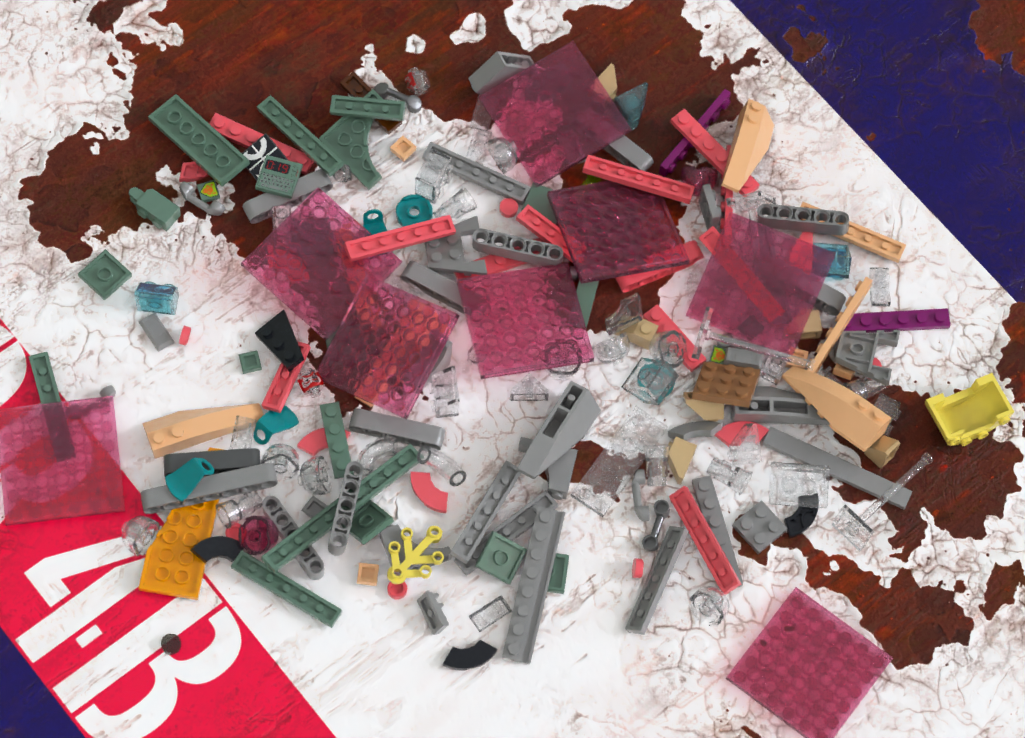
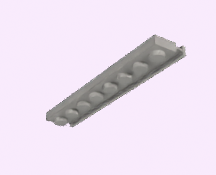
M541 506L537 507L504 646L503 659L523 662L529 665L531 663L566 512Z

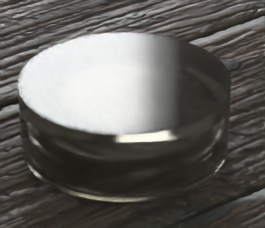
M176 634L165 635L161 640L162 650L168 655L178 653L181 649L180 638Z

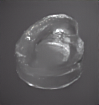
M344 164L343 167L333 174L334 179L342 183L351 181L350 167Z

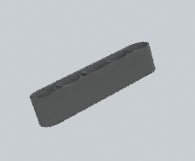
M257 448L173 453L163 457L165 477L175 472L192 458L207 460L214 468L212 475L261 464L260 450ZM202 463L203 467L209 470V467Z

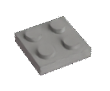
M710 184L702 185L698 201L707 230L712 226L717 229L719 218L722 217L721 209L715 202V190L711 189Z
M762 500L732 524V527L757 554L761 553L788 529Z

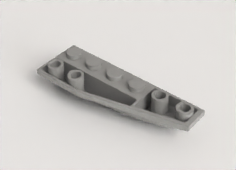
M573 381L569 383L538 431L516 471L535 479L585 437L601 411L587 388Z
M756 386L749 408L732 405V422L830 424L825 418H821L817 414L818 410L813 405L809 406L804 401L805 397L803 395L771 386Z

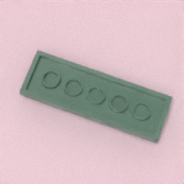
M177 94L148 116L150 122L222 187L250 164L249 159Z

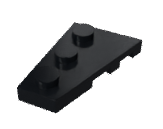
M284 309L255 332L256 337L289 372L305 360Z

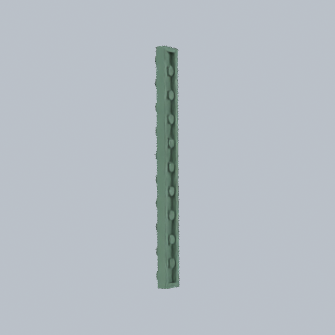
M409 444L361 480L355 511L421 462L423 456ZM349 489L347 492L353 493L354 491ZM338 499L261 557V560L273 573H276L332 530ZM347 506L341 507L343 510H350Z

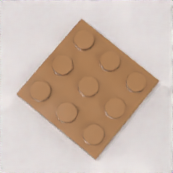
M704 362L692 392V399L749 408L760 377V370L732 364Z

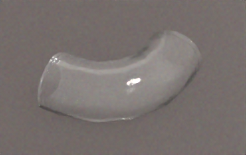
M396 436L377 438L362 449L356 460L363 466L362 476L371 474L379 459L397 454L398 444Z
M427 445L419 449L417 453L418 462L438 472L450 485L459 486L465 481L466 472L449 456Z

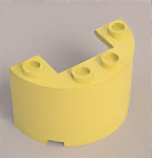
M993 373L976 379L970 388L948 397L941 393L925 400L929 413L947 445L950 446L959 444L966 446L973 439L978 438L980 440L987 437L989 431L999 425L1008 423L1011 420L1009 417L1014 413Z

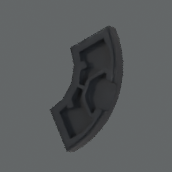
M818 493L799 497L797 511L792 516L785 518L784 522L788 528L789 539L804 533L812 525L819 507Z
M215 536L200 541L190 551L204 563L217 557L226 558L233 562L246 546L233 538Z
M479 640L476 645L468 649L452 647L443 666L462 671L480 667L492 659L497 652V648L482 640Z

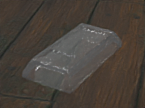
M500 595L468 617L480 633L511 613L512 609L502 595Z

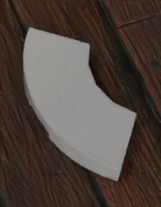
M697 421L682 424L670 429L668 437L673 439L679 437L683 440L702 436L712 437L722 429V423Z

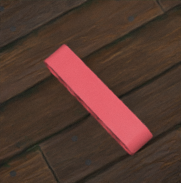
M692 240L643 260V270L623 268L617 271L614 277L621 291L626 293L695 265L704 259V255L697 242Z

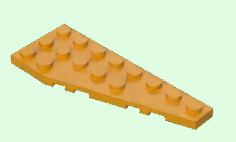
M211 447L208 449V451L223 450ZM220 499L171 510L166 518V522L161 530L158 531L154 542L146 552L139 591L198 600L206 563L190 550L200 541L212 537Z

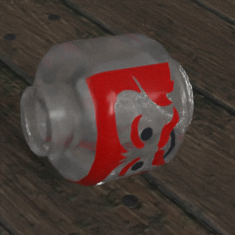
M418 67L408 70V74L404 77L410 94L416 96L423 95L428 92V88L431 86L426 71L418 69Z
M312 368L302 370L296 380L302 395L310 396L311 398L318 397L325 386L320 373Z

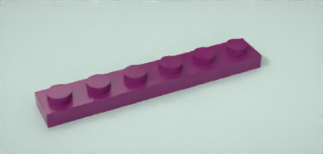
M724 89L697 121L706 131L709 129L708 125L718 119L720 116L719 112L729 106L731 92ZM685 137L660 165L659 174L666 177L668 173H673L677 167L676 163L686 157L688 154L687 150L690 147H694Z
M948 308L854 313L844 331L877 333V330L893 332V330L949 329L951 324Z

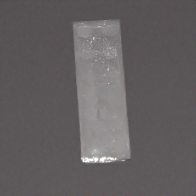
M636 405L575 487L571 497L601 517H604L667 431L668 426Z

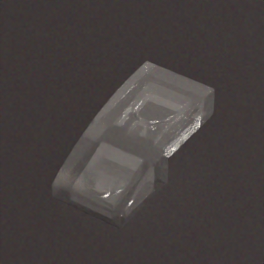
M479 93L470 128L488 132L497 97Z

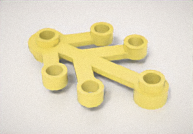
M438 526L429 527L426 537L414 550H412L411 542L413 536L412 529H402L401 539L404 544L405 560L401 565L398 555L401 548L400 544L397 541H392L388 547L392 566L388 569L387 577L391 583L401 584L406 578L421 577L427 579L431 576L432 570L430 566L423 565L420 569L407 570L411 565L442 564L444 555L440 551H436L432 555L420 556L431 543H438L441 540V528ZM431 531H436L438 534L434 535ZM408 532L410 536H404L403 533ZM396 546L398 549L392 550L391 547ZM439 556L441 560H436L434 557ZM422 570H427L429 573L424 574ZM394 572H399L401 575L396 576Z

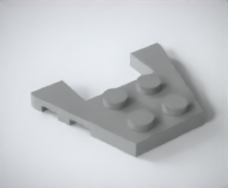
M477 216L455 224L456 233L454 235L425 242L428 268L436 273L453 274V272L464 273L465 276L477 274L480 277H488L485 259L465 262L461 236L473 235L474 231L479 229Z
M877 330V333L843 331L840 336L835 362L883 385L889 386L892 369L872 364L877 344L897 347L900 330H893V333H884V330Z

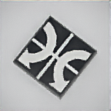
M266 133L242 152L250 162L246 168L256 180H258L266 155L288 160Z

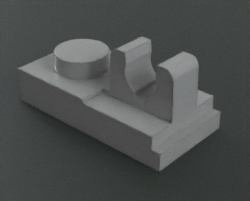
M426 591L417 600V603L433 635L440 634L449 625L441 609L444 604L437 602L438 593Z

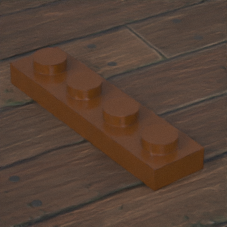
M354 71L340 82V86L352 97H364L372 90ZM374 119L388 135L403 124L402 121Z

